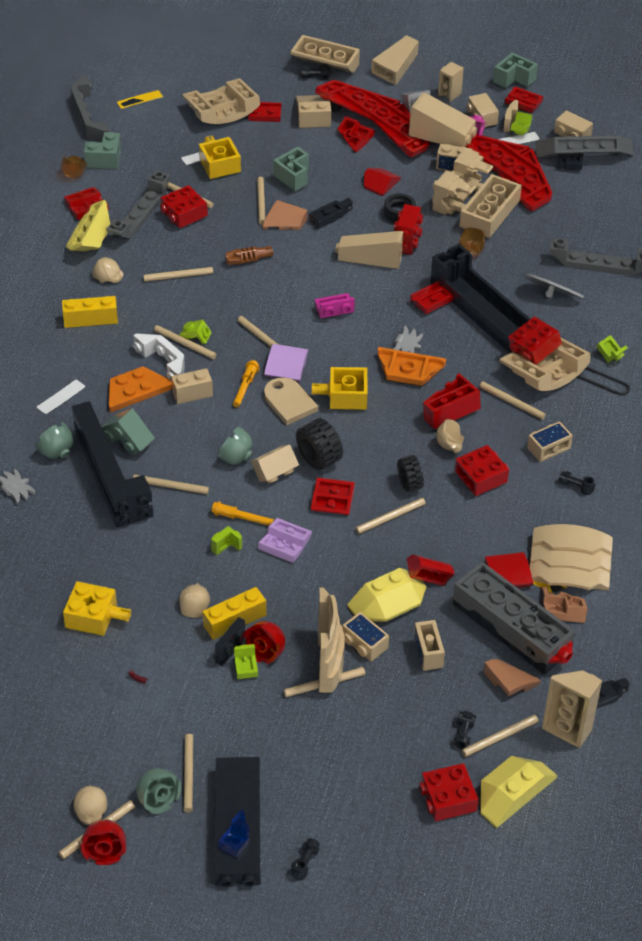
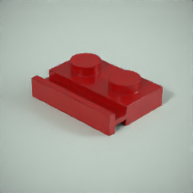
M515 86L508 94V97H505L504 103L510 105L514 100H518L519 109L533 113L543 102V96Z
M260 102V106L248 115L249 121L280 122L282 103Z
M437 281L411 294L410 301H414L415 305L422 312L428 314L453 301L454 295L444 286H440Z

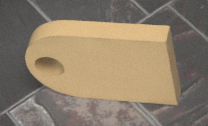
M276 378L265 386L264 397L266 402L286 425L318 412V405L296 381L290 378ZM280 386V387H282V388H281V389H275L274 387Z

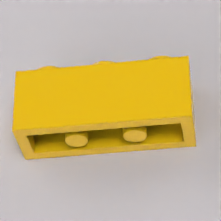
M116 296L62 300L65 328L118 324Z
M257 587L247 590L203 610V627L212 640L223 636L238 617L244 619L245 625L267 616L266 599Z

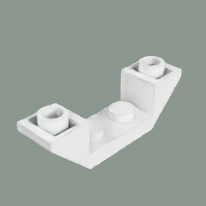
M133 335V347L137 353L146 358L157 351L158 355L163 356L168 361L166 375L169 380L172 381L171 376L184 373V354L162 335Z

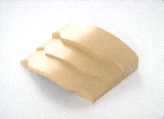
M240 78L228 81L226 86L210 92L199 93L195 90L182 94V97L195 111V115L202 122L210 124L236 121L247 116L260 106L259 95Z
M561 338L562 345L537 365L513 352L501 358L500 363L511 368L512 372L525 378V383L535 389L550 391L560 388L576 378L590 363V353Z
M553 524L534 528L530 559V571L533 581L543 582L548 585L609 591L613 537L596 529L578 525Z
M319 588V692H333L343 673L345 639L342 625H340L335 596L329 595L325 588Z

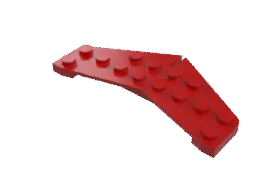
M332 80L316 87L315 93L322 99L330 100L373 120L407 156L412 158L428 149L429 141L409 136L411 113L404 103L400 104L401 101L337 80Z
M477 134L475 137H472L471 143L467 144L466 148L479 152V155L483 156V162L492 165L493 168L491 170L497 172L501 178L522 185L520 201L527 209L532 212L551 201L552 190L533 148L530 149L529 146Z

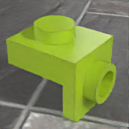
M517 112L515 122L511 125V130L519 135L527 133L530 130L533 115Z
M202 319L187 322L183 326L180 336L185 339L198 337L202 344H206L212 332Z
M611 335L596 345V348L608 363L614 359L616 362L625 356L623 352L628 349L626 345L620 348Z
M229 526L214 534L211 538V551L216 555L220 554L230 545L238 551L242 549L241 534Z
M255 645L235 646L234 661L237 679L258 677Z

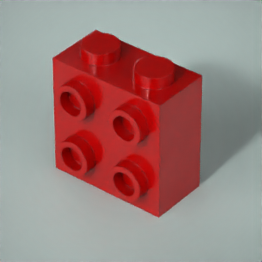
M190 185L161 197V212L166 214L170 221L178 228L208 216L207 202Z
M404 204L403 210L399 211L398 221L395 222L394 231H403L402 253L412 255L414 248L417 249L419 238H421L423 230L420 227L423 222L421 207Z
M535 316L508 337L511 351L521 355L524 359L535 365L562 345L559 331Z
M486 445L456 458L454 472L471 492L478 496L507 483L509 467L506 463L502 462L494 450Z
M464 763L422 773L419 789L421 795H425L427 799L426 808L429 814L432 813L434 821L477 811L478 797Z

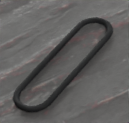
M586 367L585 369H588L592 372H595L599 375H602L604 377H607L611 380H614L618 383L625 385L627 387V391L618 392L616 390L608 388L604 385H601L580 375L577 376L580 379H583L587 382H590L594 385H597L618 395L628 394L630 391V386L627 383L618 380L614 377H611L607 374H604L602 372H599L595 369H592L590 367Z

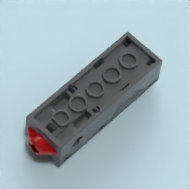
M479 563L454 584L452 604L544 675L558 663L566 664L573 656L575 631L485 563Z

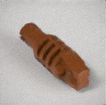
M252 246L246 249H236L225 253L227 265L256 262L259 258L272 257L273 249H271L272 246L262 248Z

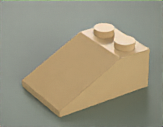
M319 95L296 96L299 128L331 127L330 100L322 99Z

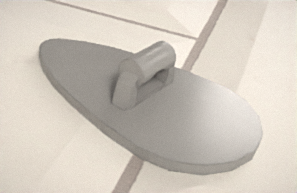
M525 274L524 276L533 283L549 288L546 291L548 299L553 297L554 290L576 298H584L583 295L536 275Z

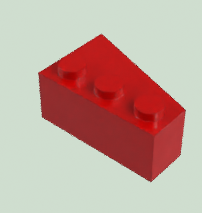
M460 373L456 375L454 381L451 383L447 382L443 390L436 391L423 402L424 420L433 429L438 428L446 419L457 420L481 409L480 390Z

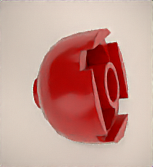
M260 621L248 628L244 634L247 642L246 645H255L256 662L260 663L262 660L269 664L279 658L285 649L286 639L283 631L278 625L270 621Z
M108 819L95 821L83 833L81 852L88 861L90 858L97 865L117 863L126 852V834L115 821Z

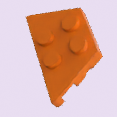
M378 347L377 351L386 379L423 386L446 366L445 358Z
M144 366L110 378L109 411L111 413L172 390V381Z

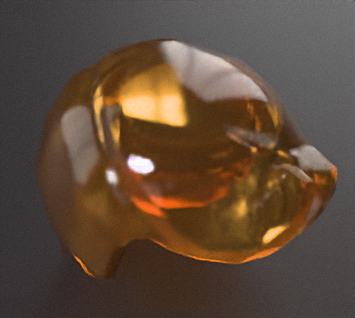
M64 156L61 161L63 173L71 178L81 176L87 167L86 161L84 162L77 156H70L68 158Z
M466 228L461 235L459 243L473 254V257H476L485 248L484 232L478 228Z

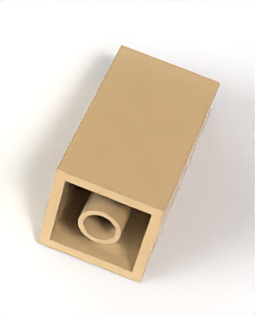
M423 92L411 107L409 136L439 144L466 147L477 133V127H475L476 120Z

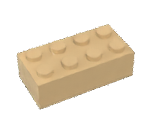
M491 174L461 210L459 227L490 238L520 201L522 185Z

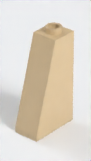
M406 35L372 60L371 73L394 85L398 84L418 55L419 41Z
M403 231L341 236L340 243L336 244L335 250L338 253V260L399 269L402 259Z

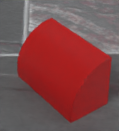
M410 555L406 559L410 578L445 586L455 574L453 567L448 563L418 555Z

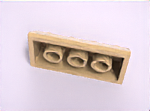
M302 35L290 54L296 59L327 65L333 69L354 73L359 66L360 49Z
M583 670L553 675L550 679L542 729L580 748L592 731L602 680Z

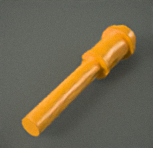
M250 360L245 365L246 369L242 375L243 381L233 402L234 407L240 406L249 383L253 382L255 374L259 371V364L254 360Z
M221 501L214 502L212 507V513L215 516L221 515L232 519L236 517L267 526L274 522V519L237 510V507L221 504Z

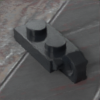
M350 198L341 202L335 200L310 212L309 219L315 225L321 227L352 210L353 201Z
M623 678L616 682L614 680L603 682L596 709L617 702L623 693L629 691L630 684L628 680Z

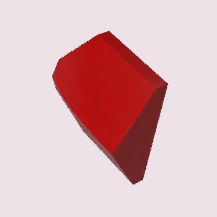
M368 168L364 172V188L382 197L401 180L400 176L381 168Z

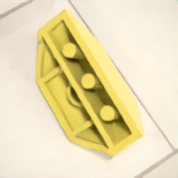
M105 200L90 206V210L80 220L66 245L67 249L88 252L101 247L104 237L108 234L106 228L110 225Z
M398 568L365 583L347 604V607L354 616L361 612L371 621L386 622L420 606L426 591V585L422 580L410 578L409 570Z
M510 756L481 780V815L495 828H498L553 782L557 775L540 761Z

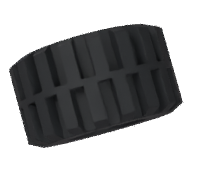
M317 418L297 429L296 442L299 451L305 461L315 470L321 471L343 457V446L339 435L325 419Z

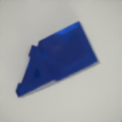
M240 810L233 818L230 828L218 841V848L235 857L239 856L250 838V828L246 823L243 810Z

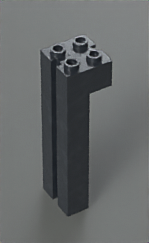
M460 243L450 247L446 253L441 252L433 256L430 283L433 284L438 281L440 286H444L454 295L452 303L504 349L512 353L508 337L528 322L530 318L472 269L473 254Z
M90 401L73 405L72 414L75 420V434L116 528L154 517L153 506L149 505V502H152V491L145 476L141 475L125 480Z

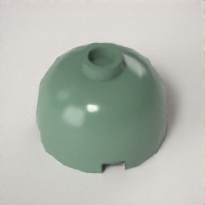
M62 422L60 427L54 425L38 437L41 441L39 443L35 442V447L43 456L50 459L59 457L63 459L70 454L69 450L73 446L74 439L66 423Z
M240 426L234 429L235 435L228 437L218 452L219 455L217 457L227 464L236 465L240 464L243 460L247 462L253 454L250 451L253 446L252 438Z
M164 768L147 770L140 777L136 786L137 799L145 809L153 814H161L171 808L168 805L174 800L177 802L182 790L180 780L175 774Z

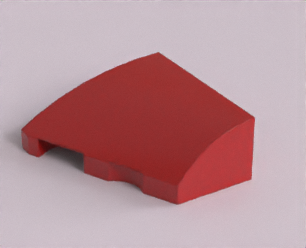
M346 116L337 128L354 152L362 149L375 134L373 129L360 125L359 121Z

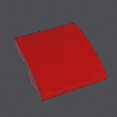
M95 187L64 196L65 203L78 220L83 218L90 210L89 208L92 204L103 200L100 191Z
M317 478L311 511L350 515L355 482Z
M524 552L485 556L486 565L517 588L533 586L532 574Z

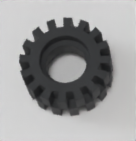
M411 455L398 459L397 472H399L398 476L401 479V484H403V489L406 492L423 488V472L417 457Z

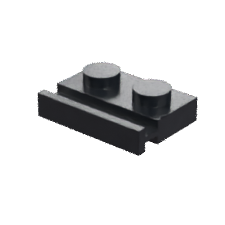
M560 154L558 169L566 167V169L582 170L584 154Z
M238 617L215 644V655L218 658L216 660L217 664L224 666L234 654V647L240 646L246 639L244 638L246 632L244 619Z

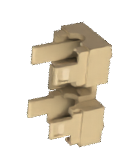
M465 148L454 161V170L452 172L446 170L434 182L433 210L444 215L447 213L452 215L455 211L461 213V210L466 205L463 202L473 191L477 192L483 185L479 183L482 175L478 174L477 171L488 174L493 166L484 163L483 156H480L479 152Z

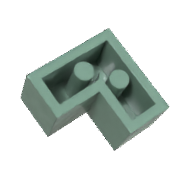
M512 52L494 67L493 82L504 88H507L514 81L528 87L536 80L538 64Z
M104 132L102 143L86 142L84 148L85 168L118 169L122 149L120 133Z
M296 147L273 160V176L294 191L307 185L309 154L303 149Z
M133 408L113 415L101 426L110 443L120 440L124 449L131 455L141 452L155 439Z

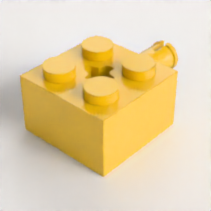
M210 135V138L209 136L205 138L204 143L199 144V160L210 179L241 172V156L230 137L215 140Z
M330 367V382L328 384L312 383V395H328L330 397V409L367 410V368Z
M76 581L63 611L65 628L104 636L111 618L128 622L131 617V609L117 607L115 589Z

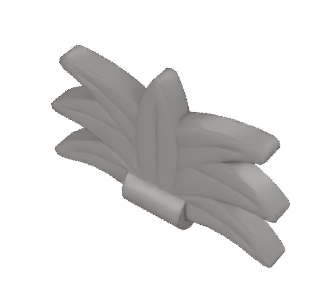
M405 325L403 333L398 334L394 341L396 345L394 350L414 353V349L420 350L421 345L418 343L422 340L423 334L416 337L415 329L409 334L408 328Z
M14 469V475L4 471L3 475L5 477L0 476L1 489L7 496H12L17 505L20 502V496L27 501L28 493L35 495V490L27 485L29 478L21 479L16 469Z

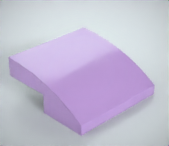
M273 344L264 375L272 378H290L296 382H301L308 349Z
M277 518L268 527V533L259 542L258 549L293 563L309 541L312 531Z

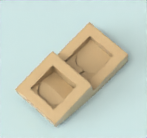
M514 100L506 111L504 132H510L511 122H515L516 113L518 112V100Z

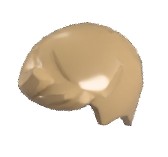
M103 257L93 267L92 276L98 279L100 283L106 281L118 283L123 277V272L116 261Z
M446 419L437 429L436 439L442 448L454 451L456 454L462 450L464 436H461L460 426L456 421Z
M198 583L187 586L179 597L181 613L191 618L202 617V611L206 610L210 603L209 592Z
M85 786L75 794L74 811L83 824L90 825L100 820L102 814H105L107 810L106 794L98 787Z

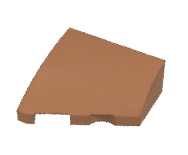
M277 200L263 223V229L268 230V227H279V230H300L307 221V210Z
M542 586V606L561 621L585 623L588 610L585 599L571 596L564 592L555 595L548 592V587Z
M492 659L484 664L485 675L495 687L499 685L508 696L520 690L526 692L541 683L538 678L499 659Z

